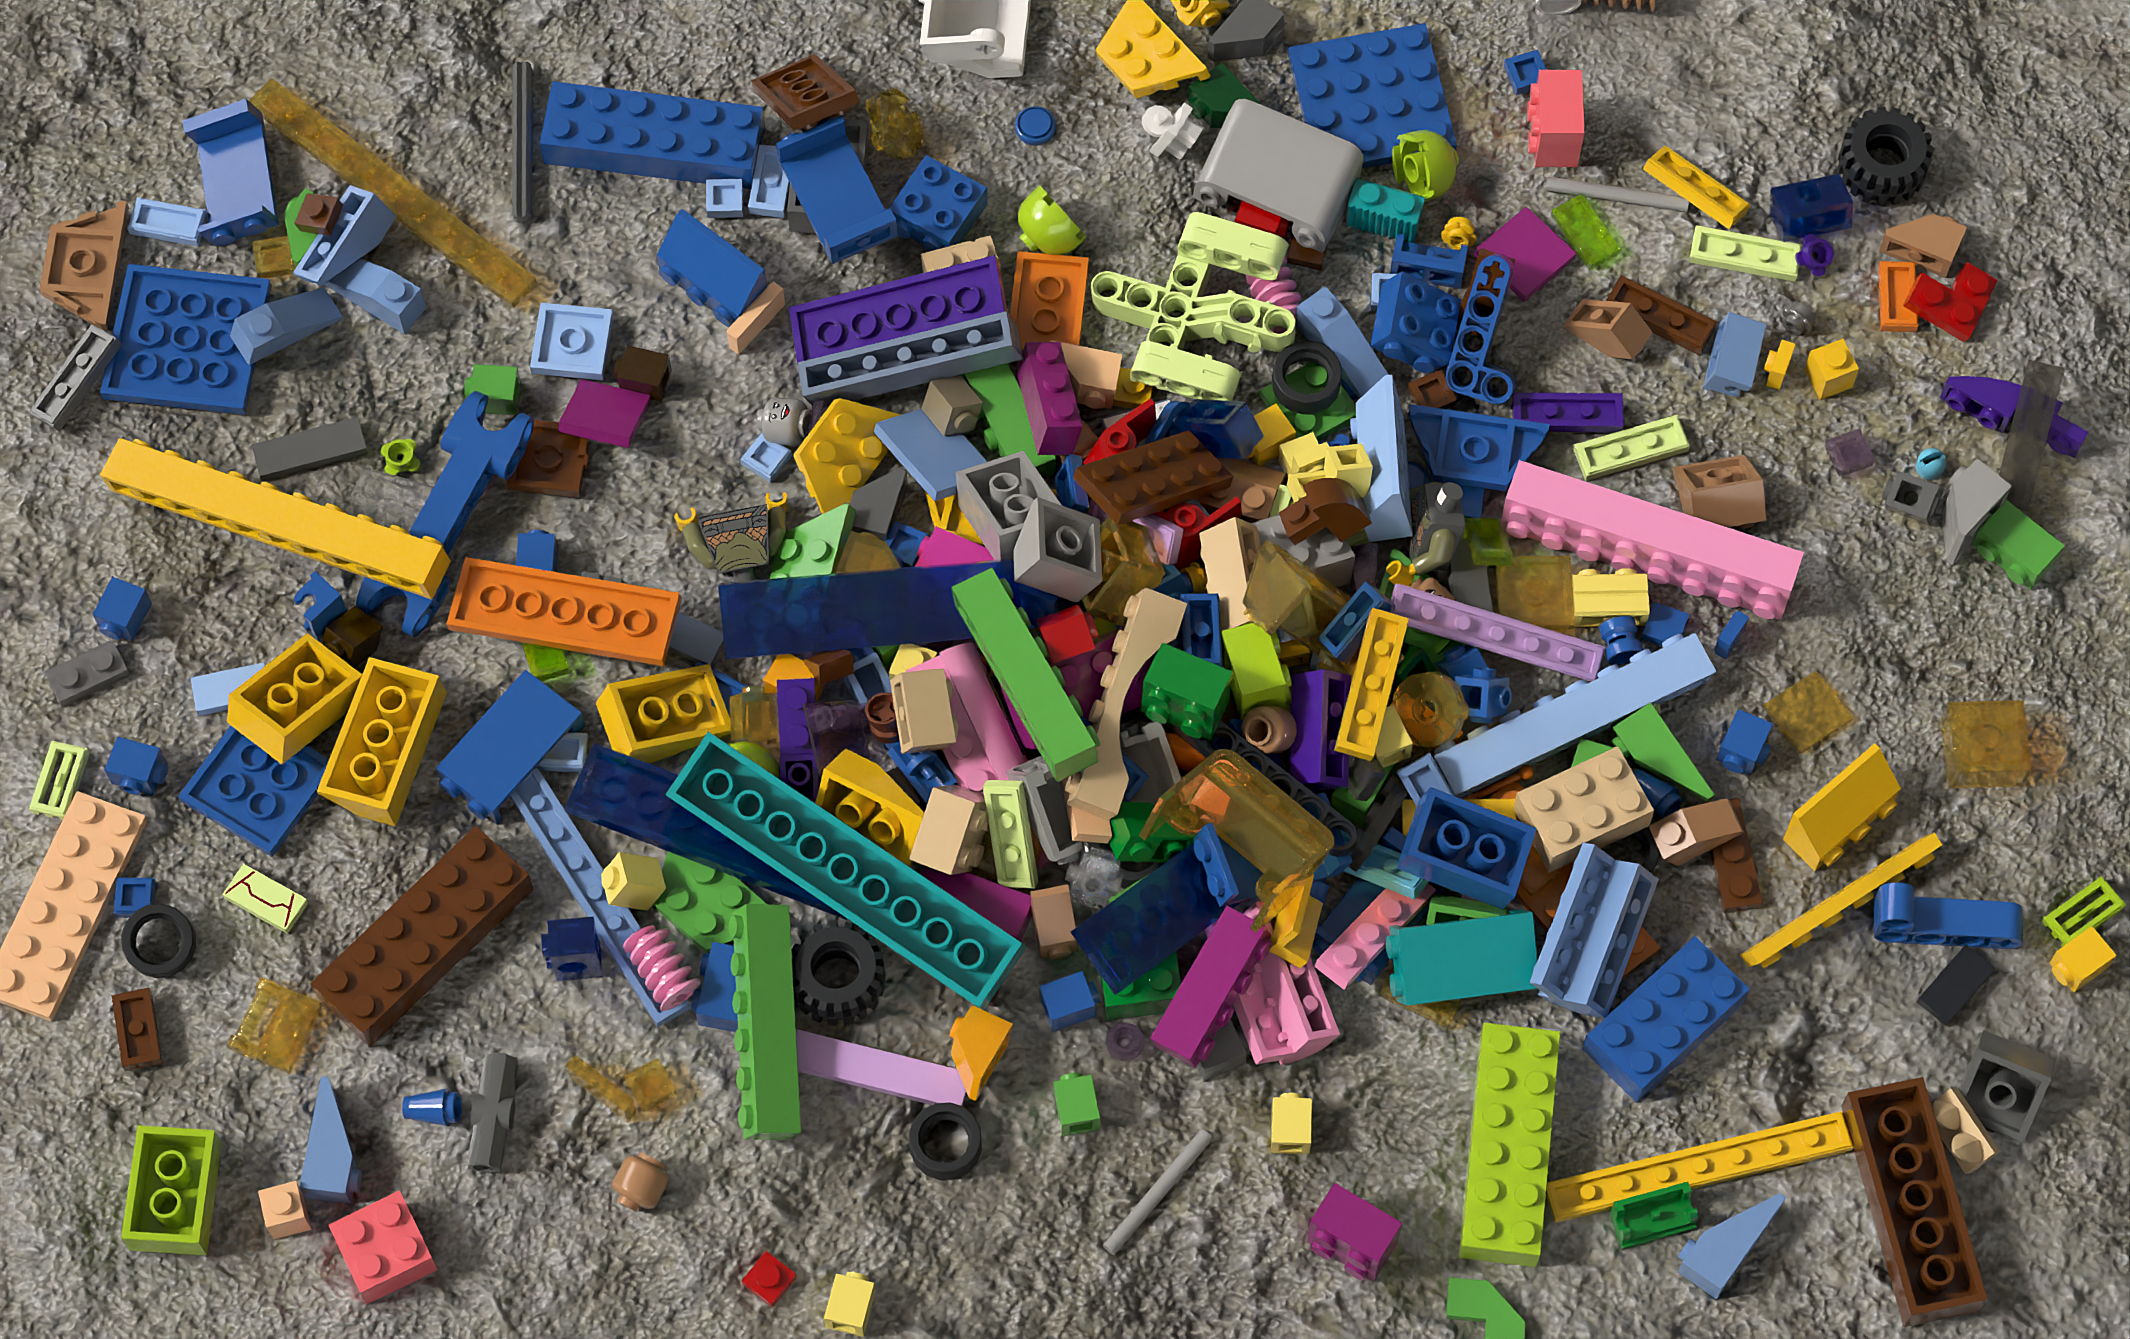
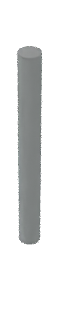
M1549 176L1546 183V191L1688 211L1689 201L1682 196Z
M1201 1129L1107 1239L1103 1247L1110 1254L1115 1255L1213 1140L1208 1132Z

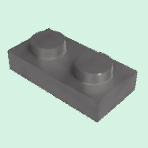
M113 639L45 671L61 707L67 706L130 676Z

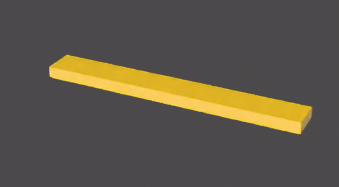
M1840 1111L1547 1182L1546 1196L1554 1223L1611 1210L1615 1201L1688 1181L1691 1190L1849 1152L1852 1151L1854 1146L1843 1112Z

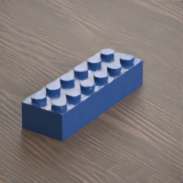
M552 81L539 144L544 164L706 184V180L742 179L743 188L751 189L759 144L762 145L765 120L763 107Z

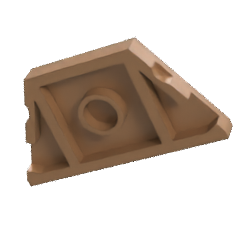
M127 201L116 202L115 208L95 214L93 210L80 215L75 220H65L51 225L39 290L43 297L105 331L109 330L128 219L129 205Z

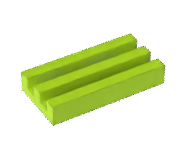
M2101 876L2045 916L2042 924L2052 930L2051 934L2055 939L2059 938L2063 947L2091 926L2096 930L2122 911L2126 903ZM2100 888L2104 892L2102 896L2062 925L2056 921ZM2111 900L2113 902L2111 907L2071 936L2066 933Z

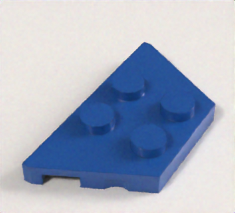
M1410 404L1408 413L1433 481L1452 482L1458 485L1506 491L1509 488L1519 460L1524 462L1530 460L1548 436L1550 424L1413 404Z

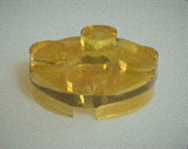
M889 88L866 100V109L869 113L873 130L870 136L871 142L876 150H885L894 159L905 160L918 153L916 150L923 146V126L917 111L910 113L905 103L910 101L907 96L897 89Z
M1441 672L1413 674L1402 681L1394 693L1393 702L1396 701L1395 708L1413 745L1434 747L1449 743L1459 734L1464 720L1469 715V706L1464 701L1460 688L1451 678L1443 675ZM1425 701L1428 703L1433 702L1435 706L1434 717H1424L1423 713L1426 708L1423 703Z

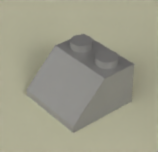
M1976 459L1968 468L1962 465L1954 473L1949 481L1952 485L1943 496L1946 499V503L1941 515L1946 559L1951 565L1973 544L1979 529L2005 502L2012 487L1979 459Z
M1039 497L1035 498L1013 550L1014 581L1077 603L1102 582L1100 519Z

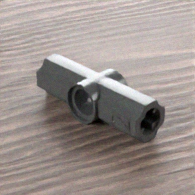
M496 1052L485 1054L479 1094H475L471 1109V1128H473L469 1145V1156L467 1158L468 1169L488 1174L501 1172L507 1132L512 1131L515 1117V1098H513L519 1068L517 1057Z

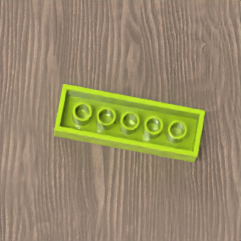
M1483 1022L1479 1039L1458 1258L1528 1267L1537 1266L1541 1252L1560 1031Z

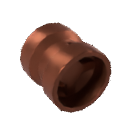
M884 692L874 695L865 706V713L870 723L873 737L878 742L884 744L900 741L892 693Z

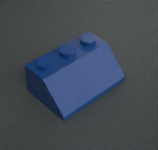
M681 209L677 213L657 253L659 274L671 286L677 284L684 289L687 296L696 305H705L711 309L717 320L729 327L767 288L765 269L685 210Z

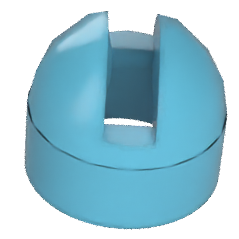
M1927 448L1919 454L1915 467L1917 473L1922 478L1935 480L1942 476L1947 462L1941 450ZM1936 458V460L1931 461L1926 465L1924 464V461Z

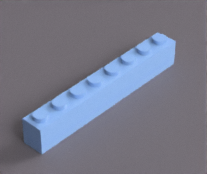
M1696 633L1683 638L1682 634H1677L1662 643L1663 648L1653 653L1649 649H1645L1629 659L1631 663L1619 668L1617 664L1611 665L1597 674L1599 678L1590 683H1586L1585 679L1579 680L1565 689L1566 694L1554 699L1552 694L1545 696L1532 704L1534 709L1524 714H1521L1520 710L1513 711L1499 720L1501 722L1500 725L1490 730L1487 725L1479 727L1467 735L1468 740L1458 745L1454 741L1441 745L1434 750L1436 755H1434L1433 759L1455 797L1462 799L1519 772V769L1524 765L1532 766L1578 744L1580 738L1589 739L1614 727L1650 702L1654 707L1657 703H1665L1707 683L1716 673V670Z

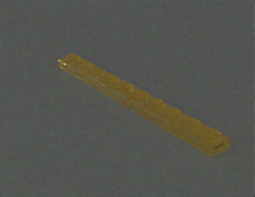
M273 78L249 100L263 113L265 121L351 186L374 193L397 216L396 220L513 309L537 285L535 276Z

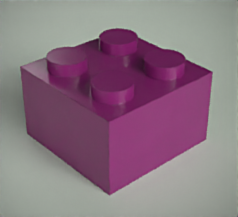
M1334 1182L1310 1221L1307 1243L1311 1244V1250L1323 1259L1331 1260V1258H1334L1344 1264L1345 1271L1359 1280L1367 1278L1374 1282L1398 1244L1402 1222Z

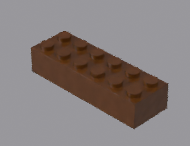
M475 826L310 983L316 997L370 1048L534 890L530 876L484 832Z
M1920 1077L1848 1092L1841 1107L1854 1146L1855 1157L1903 1326L1908 1327L1980 1312L1988 1299L1924 1078Z

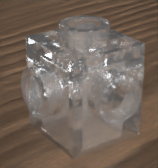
M1084 842V848L1081 850L1078 861L1070 862L1065 881L1070 882V896H1074L1078 903L1089 907H1095L1096 904L1106 907L1109 896L1117 895L1123 875L1118 874L1120 861H1116L1113 851Z

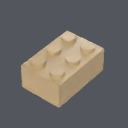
M1618 746L1517 792L1513 808L1520 822L1537 828L1532 843L1548 873L1575 861L1583 842L1595 844L1601 849L1650 826L1654 812L1653 807Z

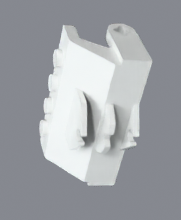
M919 0L924 4L920 46L930 62H942L987 78L1023 76L1031 0Z

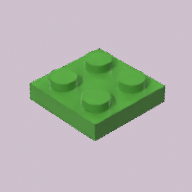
M1310 362L1286 375L1285 378L1287 385L1294 391L1303 394H1315L1327 386L1328 372L1321 365ZM1272 384L1260 390V397L1268 408L1274 404L1279 406L1296 431L1295 439L1313 432L1317 441H1320L1349 425L1351 418H1356V405L1342 385L1337 399L1327 409L1315 414H1300L1287 409L1278 401L1273 392Z

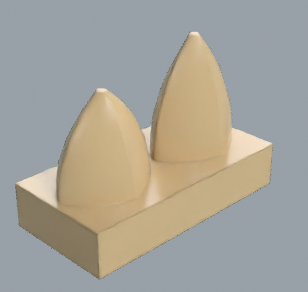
M1958 1087L1949 1089L1931 1103L1940 1137L1965 1174L1974 1172L2001 1152Z

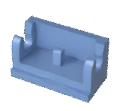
M1728 312L1717 326L1703 389L1739 397L1741 390L1749 391L1752 388L1766 328L1765 323Z

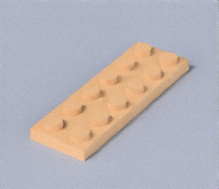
M79 791L76 792L0 949V1003L45 1020L53 1021L116 889V879L121 878L148 822L145 815Z

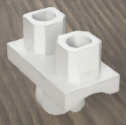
M1183 103L1173 116L1167 108L1160 105H1154L1145 111L1142 117L1144 130L1149 135L1160 137L1149 152L1159 157L1166 150L1179 160L1184 156L1204 128L1188 117L1193 109L1192 107Z

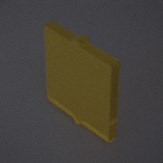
M1817 671L1812 672L1763 705V708L1779 727L1778 732L1785 734L1800 754L1853 720V716L1837 698L1838 692L1832 691Z

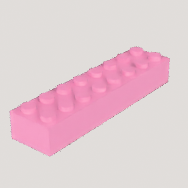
M1520 460L1505 499L1500 529L1506 530L1513 537L1520 539L1528 537L1540 541L1545 547L1553 550L1565 549L1574 552L1578 557L1586 561L1598 560L1611 564L1616 570L1630 568L1636 570L1638 574L1647 573V578L1654 583H1669L1681 587L1686 593L1694 596L1706 595L1715 598L1727 607L1734 608L1739 606L1752 610L1754 614L1765 619H1782L1804 554L1802 551Z

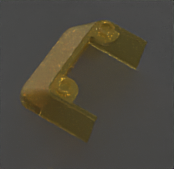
M1267 538L1257 550L1242 601L1246 607V610L1243 612L1244 615L1256 626L1262 627L1270 636L1279 627L1318 656L1321 660L1318 663V667L1321 670L1325 669L1351 675L1352 683L1360 649L1345 664L1337 659L1318 639L1351 597L1277 543ZM1401 652L1399 655L1397 666L1405 658Z
M1219 749L1213 752L1161 795L1139 834L1140 837L1146 840L1168 822L1183 834L1196 835L1205 824L1213 823L1215 831L1220 838L1264 873L1255 886L1257 896L1264 903L1250 928L1255 933L1292 901L1325 860L1334 845L1333 834L1326 826L1239 754L1228 749Z

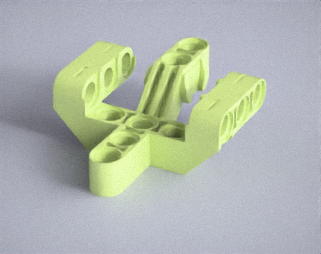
M1193 212L1188 217L1177 247L1178 256L1166 288L1115 272L1105 271L1097 274L1091 283L1094 309L1104 316L1150 329L1146 341H1142L1131 369V381L1156 386L1157 389L1166 390L1215 406H1230L1242 371L1239 372L1231 365L1213 360L1211 355L1206 354L1205 357L1183 351L1186 340L1214 337L1223 344H1226L1227 340L1247 345L1248 351L1253 353L1260 351L1261 348L1273 352H1282L1285 347L1295 342V318L1285 308L1276 306L1269 301L1262 302L1236 294L1232 290H1228L1225 294L1203 297L1212 265L1259 279L1273 281L1277 278L1289 246L1288 243L1280 236L1208 214ZM1186 279H1190L1196 282L1192 286H1183L1180 284L1181 281ZM1105 290H1112L1116 292V294H1114L1111 297H1103L1100 295V293ZM1140 300H1146L1150 303L1146 307L1134 305L1135 302ZM1178 310L1183 312L1184 315L1173 318L1168 313ZM1240 316H1249L1253 320L1248 323H1240L1236 319ZM1276 326H1282L1287 331L1277 334L1272 332L1271 329ZM1160 342H1169V343H1171V345H1170V347H1169V346H1166V345H1163V344H1159V343H1160Z

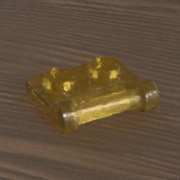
M259 977L254 987L257 992L236 1034L230 1036L226 1047L235 1053L290 1074L323 1006L320 1001L279 986L269 979ZM270 998L280 1001L259 1045L250 1043L249 1041Z

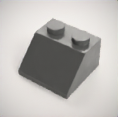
M1983 1030L1959 1090L1984 1127L2024 1142L2052 1079L2056 1059Z

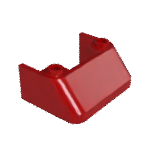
M1151 398L1107 428L1101 434L1082 465L1136 448L1138 443L1147 438L1157 421L1155 402ZM1087 494L1088 503L1090 505L1091 497ZM1237 496L1208 517L1199 507L1191 503L1176 505L1166 513L1163 510L1153 513L1184 529L1177 563L1173 564L1175 568L1180 572L1181 569L1188 567L1190 563L1195 562L1201 557L1202 546L1199 533L1234 517L1242 520L1241 501ZM1119 541L1127 557L1139 572L1159 562V560Z

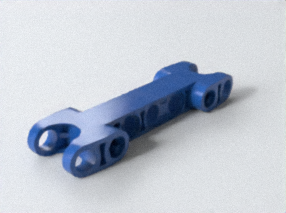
M478 391L472 392L465 399L443 434L440 448L452 455L409 531L411 536L420 539L423 536H429L443 544V549L447 555H449L492 475L494 474L505 480H508L513 475L524 456L534 427V418L521 412L507 427L498 431L486 430L483 427V420L488 404V396ZM444 575L431 600L364 577L358 592L356 606L367 615H370L385 599L391 596L405 597L408 606L405 612L402 632L416 637L426 628L437 613L448 593L451 579Z

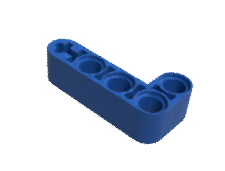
M1499 253L1489 255L1478 266L1446 371L1447 385L1453 391L1493 404L1507 401L1513 396L1517 388L1516 378L1511 371L1487 363L1514 274V266L1510 258ZM1496 262L1500 263V270L1505 271L1504 275L1496 278L1493 288H1500V293L1490 288H1481V284L1485 286L1490 284L1492 272L1487 270V266H1492ZM1487 296L1491 298L1494 303V311L1491 315L1479 313L1476 307V301L1479 297ZM1477 331L1482 335L1484 340L1482 349L1473 350L1466 344L1468 332ZM1466 366L1470 368L1473 373L1471 384L1464 385L1457 381L1455 377L1457 367ZM1493 377L1505 379L1508 385V391L1505 395H1496L1491 391L1490 380Z
M1887 883L1879 888L1874 899V938L1888 943L1964 947L1966 944L1969 947L2018 948L2023 945V908L2020 904L2013 902L1914 897V887L1906 883Z

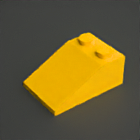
M710 664L609 683L596 702L619 769L653 763L696 747L701 743L707 732L720 738L734 731ZM710 698L713 699L716 707L712 706Z
M848 749L843 750L824 768L815 803L912 868L914 861L909 860L924 812L878 764Z

